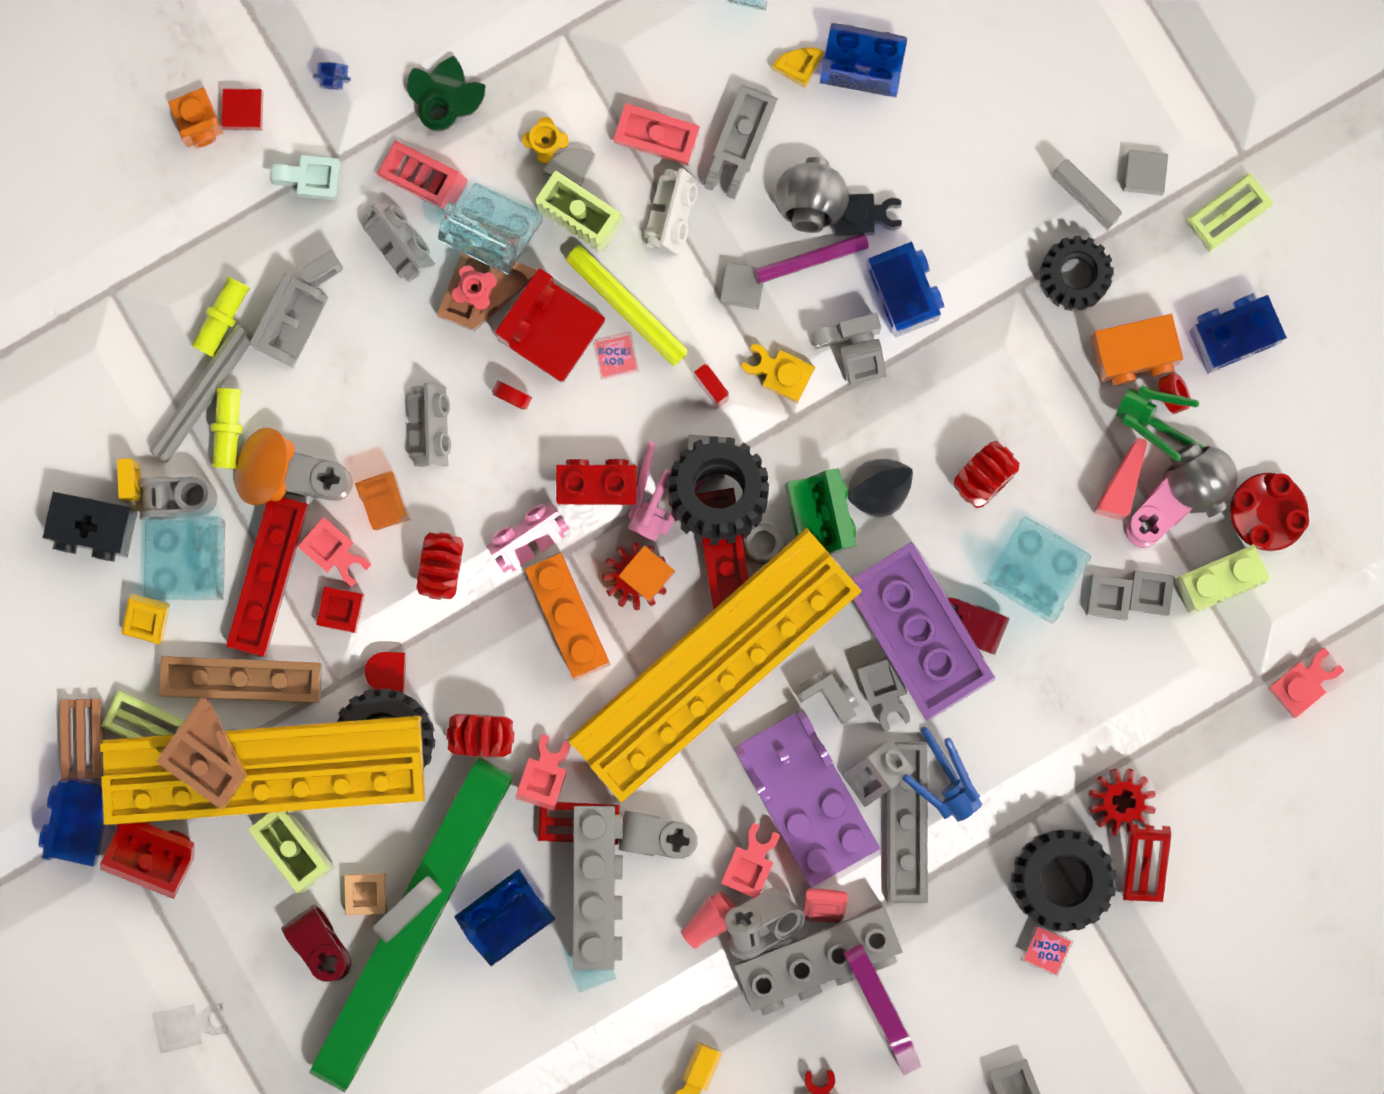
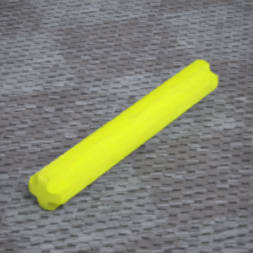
M582 246L575 247L566 257L567 263L671 365L679 364L686 357L687 349Z

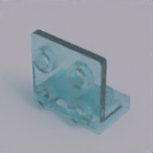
M474 183L459 206L449 201L442 211L438 241L508 275L542 223L543 216L487 187Z
M202 516V520L146 521L144 597L154 600H224L225 521L218 516Z
M1024 516L983 584L1052 624L1057 621L1063 611V605L1090 561L1091 555L1034 520Z

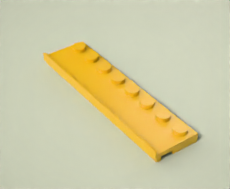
M806 528L568 738L570 745L589 763L591 769L622 803L849 604L862 590Z
M421 716L225 731L248 775L225 809L215 806L156 762L174 735L102 740L100 752H103L104 776H102L104 825L426 802Z

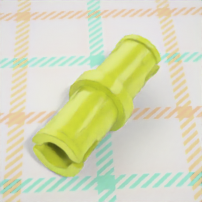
M229 276L213 307L208 306L205 313L208 316L194 342L191 343V346L211 357H214V353L228 327H234L236 320L233 318L247 292L251 289Z
M217 388L215 423H211L210 430L214 432L213 463L211 467L237 469L238 434H242L243 426L239 425L240 396L242 394L240 389Z

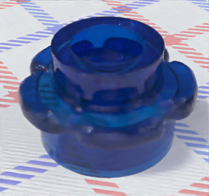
M319 62L317 63V74L312 75L314 79L320 81V88L343 90V83L351 81V77H348L349 66L340 63Z

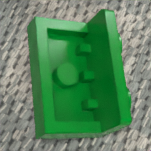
M839 468L825 470L809 478L792 480L785 483V491L796 537L808 528L830 555L856 546V526L849 515L846 501L848 494L847 486L841 478Z

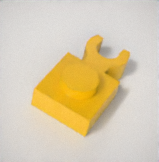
M752 344L750 351L758 354L761 362L757 366H750L743 362L741 365L742 371L750 376L760 374L767 376L763 383L764 388L798 404L815 370V366L782 350L779 351L776 359H772L764 347Z

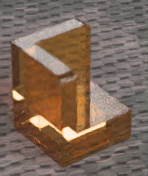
M393 471L355 483L359 498L364 503L374 531L411 520L397 475Z

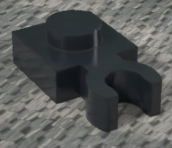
M849 194L847 208L843 216L835 222V236L874 235L875 224H881L888 230L900 229L902 227V220L889 219L886 211L890 208H901L902 200L889 198L883 201L881 205H874V194Z

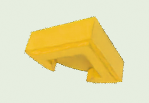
M813 47L792 50L782 54L772 65V70L806 88L823 59L825 51Z

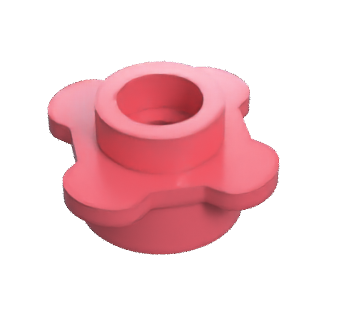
M469 265L462 267L459 271L460 281L458 287L452 291L454 301L459 304L466 302L469 305L475 306L477 310H485L490 305L491 289L497 285L495 275L491 272L485 274L477 272ZM476 284L478 290L472 291L471 286Z

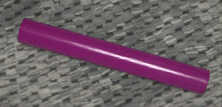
M861 234L754 269V276L757 283L762 284L869 249V243L866 235Z

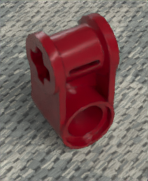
M948 597L950 603L955 606L954 610L959 615L978 649L996 655L1010 618L979 605L974 606L957 598Z
M313 904L281 927L291 947L302 958L316 979L323 982L338 981L349 973L352 966L350 954L335 934L334 928L326 915L316 904ZM325 955L337 956L338 961L334 964L336 972L334 970H324L323 965L327 963Z

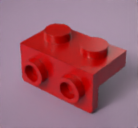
M567 459L566 465H556V502L558 505L636 504L637 466L629 465V460L607 459L605 460V465H589V460Z
M151 822L117 824V831L100 862V870L175 899L194 860L195 844L185 834L175 830L164 831L154 827Z

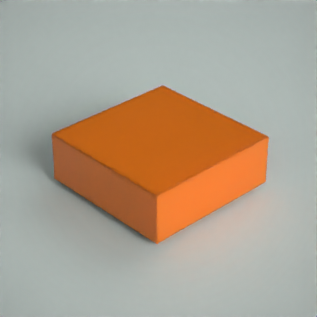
M644 545L621 572L619 578L648 602H651L672 577L675 570Z

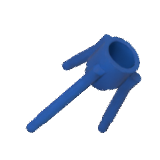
M923 727L921 733L951 784L941 792L944 797L942 802L910 775H903V781L937 808L944 819L952 815L956 822L963 821L981 808L983 805L980 800L981 796L973 786L952 739L946 738L944 743L960 779L929 729Z

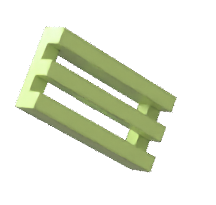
M1248 173L1189 217L1186 223L1189 227H1193L1196 231V236L1199 240H1203L1206 244V249L1211 252L1274 203L1252 174ZM1247 185L1251 188L1252 191L1207 225H1202L1201 219ZM1257 197L1261 201L1258 206L1215 238L1209 234Z
M118 690L101 727L125 738L144 737L113 723L115 716H119L159 736L175 735V733L121 709L122 702H126L177 726L178 729L185 720Z

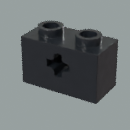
M53 491L42 538L54 542L53 550L76 554L77 547L92 550V558L115 562L116 555L128 557L138 511L127 506ZM90 523L98 526L96 533L89 532L86 534L81 531L83 524L90 525Z

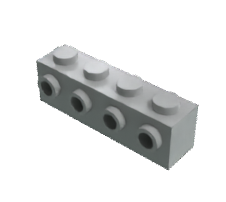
M574 806L573 970H614V961H622V936H614V921L622 920V896H615V879H623V855H615V839H623V814H615V806Z
M885 906L878 907L760 954L756 958L735 964L736 972L752 1012L760 1009L764 1016L784 1008L783 1000L798 994L801 1001L822 993L820 985L834 979L837 986L855 980L856 978L843 952L860 943L863 945L876 971L897 963L895 955L903 951Z

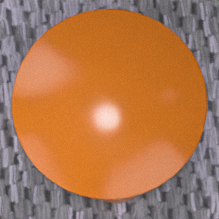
M262 428L255 431L245 441L236 460L237 469L234 472L236 490L244 502L250 505H262L269 500L279 501L282 499L286 492L285 478L288 472L289 461L292 459L295 451L292 440L284 438L276 429Z

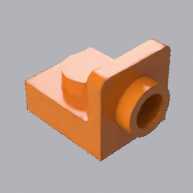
M205 87L168 101L179 128L181 140L187 148L193 145L194 148L208 146L216 141L215 136L224 133Z

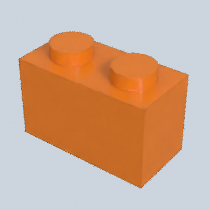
M1172 313L1098 330L1090 337L1101 383L1112 381L1113 386L1135 382V375L1150 372L1152 378L1174 373V366H1177L1183 360Z

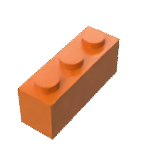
M562 553L525 568L572 678L576 681L610 666L611 663Z

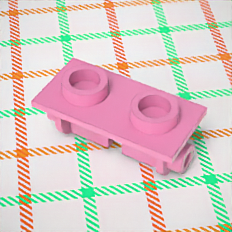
M552 502L546 506L544 504L535 506L525 514V520L514 528L510 526L505 527L491 538L492 542L486 547L494 559L501 555L495 561L504 573L510 569L514 572L535 557L528 546L532 541L535 540L543 552L565 537L563 533L570 528L561 516L554 520L560 513Z

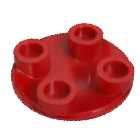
M1260 473L1246 479L1234 492L1230 504V518L1236 533L1245 543L1250 546L1254 545L1259 550L1278 551L1294 544L1309 526V509L1306 497L1287 474Z

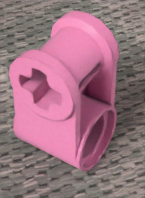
M1168 477L1147 497L1148 500L1127 522L1125 530L1127 538L1137 547L1146 548L1154 545L1173 525L1176 526L1193 509L1181 504L1172 495ZM1149 520L1154 526L1144 535L1139 531L1142 523Z

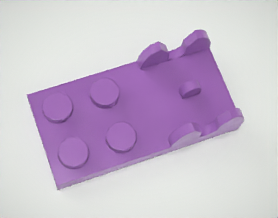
M911 541L852 578L862 590L853 600L925 720L929 721L995 681L996 677L948 600L944 588L929 569L927 560L919 548Z
M803 709L733 747L735 754L810 888L881 849Z

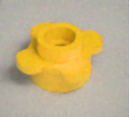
M542 117L530 132L523 134L522 143L525 148H531L537 154V159L540 163L547 164L559 149H564L568 146L569 138L566 133L559 132L551 118ZM548 137L549 142L547 144L542 143V138Z

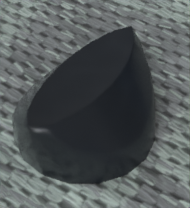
M891 459L867 461L855 470L850 479L847 494L848 500L858 510L868 516L881 518L892 515L902 507L909 494L913 479V469L906 464Z

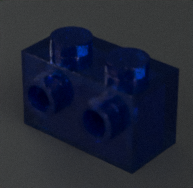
M911 241L867 259L866 268L895 338L939 321L942 315L940 309L945 308L938 287H930L925 273L929 272L930 268L922 249L916 251Z
M1252 293L1232 303L1234 309L1220 314L1219 309L1216 308L1196 317L1198 324H1195L1189 332L1208 374L1275 347L1287 338L1269 295L1257 299L1255 294Z
M517 869L454 916L468 941L491 967L556 919L542 896L520 869Z

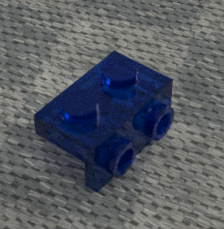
M831 23L819 83L896 98L908 38L890 32H880L852 25Z
M65 777L59 780L57 785H52L48 794L47 808L52 810L49 824L43 825L39 836L38 846L43 848L41 858L49 861L56 858L94 867L98 862L105 830L102 784Z

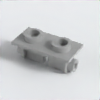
M390 202L377 203L370 206L373 211H370L361 219L365 224L363 229L379 250H383L389 243L394 246L384 257L399 278L404 277L407 282H410L420 274L418 269L435 265L429 256V247L420 237L414 236L406 225V216L397 206Z
M424 383V386L412 387V394L408 395L409 423H422V430L409 431L410 459H414V466L418 467L429 466L430 463L448 466L451 440L447 430V415L450 411V401L446 394V388L429 383Z

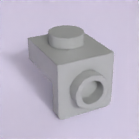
M819 672L800 684L803 692L797 695L800 703L821 691L841 725L857 715L853 708L859 704L847 685L840 688L832 674L823 678Z

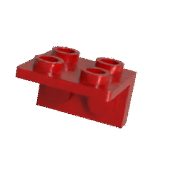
M539 268L495 331V335L499 342L562 383L567 379L604 325L605 317L556 285L553 276Z

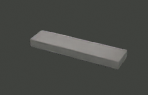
M894 742L914 770L910 776L928 790L927 742ZM901 781L887 792V903H928V801L906 782Z

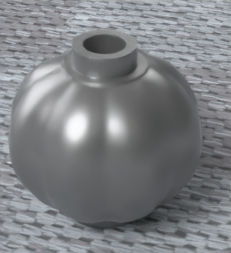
M809 157L805 160V163H799L794 167H790L780 176L775 187V200L782 216L792 223L791 225L794 229L801 232L818 233L823 228L834 224L843 216L849 202V192L843 177L838 171L828 167L829 162L823 158Z
M1194 442L1177 451L1181 456L1180 461H1174L1169 457L1172 465L1165 470L1163 481L1168 477L1170 491L1176 500L1187 507L1193 508L1189 513L1205 512L1210 518L1229 507L1226 500L1236 487L1238 475L1235 463L1226 452L1209 445L1200 448L1198 443Z

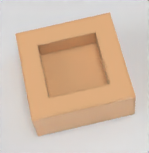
M386 873L344 875L345 915L387 913Z

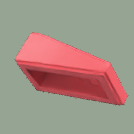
M396 140L377 172L379 177L447 213L452 212L468 182L467 178L460 172ZM404 156L409 157L400 176L395 175ZM418 164H422L413 183L409 182ZM432 172H437L427 190L423 189Z
M1138 438L1130 446L1098 501L1094 511L1095 514L1121 521L1129 516L1148 443L1145 439Z
M807 888L804 894L803 908L805 920L841 922L844 919L848 894L843 890Z

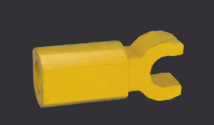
M697 1042L682 1077V1080L686 1082L685 1086L678 1089L674 1094H700L702 1089L707 1090L723 1053Z

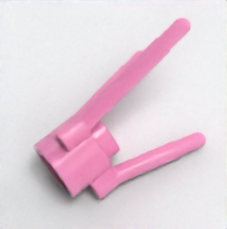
M650 441L647 444L636 489V504L632 506L627 517L632 519L628 529L656 542L660 533L667 536L675 520L672 516V511L663 519L666 511L657 507L667 486L669 476H671L670 470H664L650 502L644 501L642 505L655 443ZM705 477L695 486V493H698L699 489L706 482Z

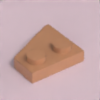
M465 243L437 317L475 332L530 282L537 270ZM469 265L477 272L483 274L491 272L495 275L497 285L491 289L490 305L485 310H477L475 306L469 305L466 302L459 304L454 301L452 291L458 287L460 281L459 271L462 267ZM476 284L472 285L471 290L477 291L478 286Z
M202 697L156 760L158 764L220 809H225L248 776L211 702Z

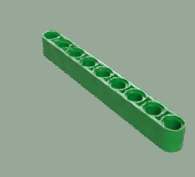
M480 756L477 758L402 899L428 875L442 889V892L389 942L385 943L380 938L318 1053L309 1074L344 1093L346 1092L514 778L513 774Z

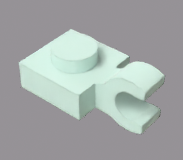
M300 155L299 167L272 164L270 180H272V185H298V197L337 200L341 161L338 158Z

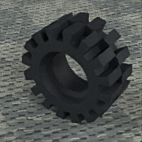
M1074 236L1073 239H1068V237L1061 239L1057 245L1054 244L1050 248L1040 267V284L1045 288L1044 294L1046 297H1051L1054 300V305L1057 307L1063 305L1065 310L1072 311L1073 308H1078V311L1085 310L1088 306H1094L1103 298L1111 286L1114 267L1110 265L1112 261L1110 254L1106 256L1104 253L1105 247L1101 243L1097 246L1093 243L1094 239L1090 237L1084 240L1081 239V236ZM1079 259L1088 264L1091 269V280L1086 286L1074 288L1064 282L1061 270L1067 261Z

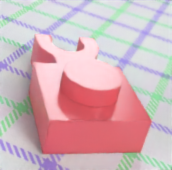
M322 517L297 545L300 550L327 573L335 565L339 569L342 579L351 587L357 581L349 576L348 567L353 563H359L367 570L371 566L362 556L353 555L347 551L353 542L325 517Z
M1322 648L1312 657L1310 666L1307 669L1301 662H1298L1268 687L1293 718H1297L1326 693L1320 685L1324 680L1334 679L1345 671L1340 665L1335 666L1330 672L1322 669V659L1330 654L1326 648Z
M542 734L538 749L540 759L537 761L528 758L516 793V799L554 811L567 773L566 769L558 766L566 760L571 745L569 742L563 741L562 748L558 753H550L546 749L549 743V736Z
M752 823L748 832L749 846L747 850L736 847L721 884L753 898L761 893L774 863L764 859L769 850L775 847L780 837V834L773 832L768 843L760 844L755 838V834L759 829V825Z

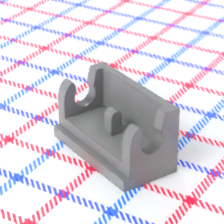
M284 273L249 344L255 350L294 368L329 298L321 294L320 290Z

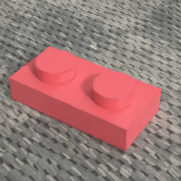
M625 103L613 141L615 144L689 166L700 126Z

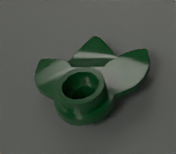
M455 56L442 61L433 70L431 75L423 70L413 68L408 78L407 90L409 97L419 106L418 114L422 124L432 131H445L455 123L458 117L472 115L479 108L485 96V84L478 82L465 83L463 69ZM436 107H442L446 110L445 115L440 119L431 116L432 110Z

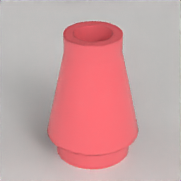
M721 891L715 896L709 895L687 926L680 931L683 938L691 947L697 949L703 943L727 931L725 916L732 908L736 907L735 904Z

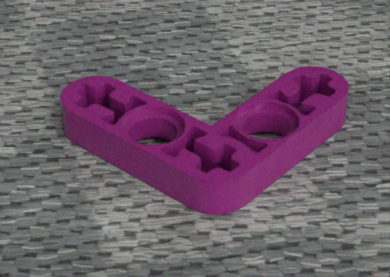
M860 943L843 952L882 1029L887 1044L902 1074L906 1075L922 1067L915 1047L863 945Z

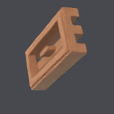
M102 699L60 700L61 780L102 779L103 752H100V744H102L103 727H101L103 715ZM92 707L93 771H86L85 708ZM71 708H76L77 771H72Z

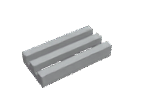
M1065 158L1056 167L1052 178L1108 231L1118 221L1122 211L1069 159Z

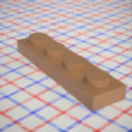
M161 656L159 696L320 703L322 663Z

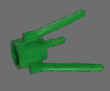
M1143 385L1138 392L1130 388L1124 395L1116 416L1123 419L1122 424L1134 429L1164 454H1167L1174 461H1180V454L1146 427L1150 425L1186 446L1196 441L1154 418L1157 405L1153 404L1152 400L1190 407H1198L1199 401L1154 391ZM1198 443L1200 448L1204 447L1202 444Z

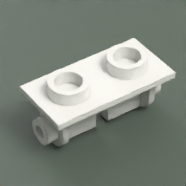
M679 168L678 172L666 169L664 176L659 177L653 203L665 206V212L651 210L644 235L648 239L647 246L655 249H661L664 246L679 255L682 243L687 238V221L690 209L695 204L698 196V180L684 169Z

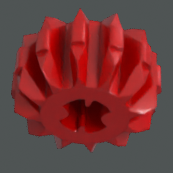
M998 441L990 442L977 452L959 471L958 475L954 478V487L967 503H971L975 508L984 507L1014 478L1019 471L1020 462L1006 446L1004 447Z
M429 532L424 537L416 584L419 595L428 596L430 599L451 600L456 595L464 547L461 537L452 536L451 533Z
M633 542L631 556L627 557L624 548L621 546L616 549L618 556L622 559L620 563L612 558L606 559V565L615 569L616 573L602 574V580L606 582L617 581L616 584L606 590V593L611 597L620 591L623 592L618 599V606L624 607L629 597H633V609L639 611L641 608L640 597L642 596L619 578L621 572L640 550L639 544ZM648 546L647 548L654 553V547ZM663 556L659 557L666 563V560ZM663 586L658 594L665 595L667 592L666 588ZM654 598L651 602L647 601L651 607L656 604Z
M455 714L449 718V727L446 731L448 751L452 754L467 756L505 757L511 753L512 743H514L515 731H513V721L509 717Z
M1116 768L1110 769L1111 784L1106 778L1098 776L1095 781L1103 791H1088L1089 797L1099 799V805L1089 806L1088 812L1097 813L1102 811L1103 813L1095 822L1097 827H1103L1111 820L1109 834L1117 835L1122 822L1126 835H1129V826L1133 824V820L1141 828H1146L1148 822L1141 813L1154 814L1156 811L1155 807L1144 805V799L1156 797L1155 791L1142 793L1140 790L1147 784L1148 779L1144 776L1133 784V769H1126L1122 781L1119 771ZM1124 791L1128 794L1125 799H1131L1130 808H1123L1119 813L1115 810L1118 805H1113L1112 800L1114 796H1120Z

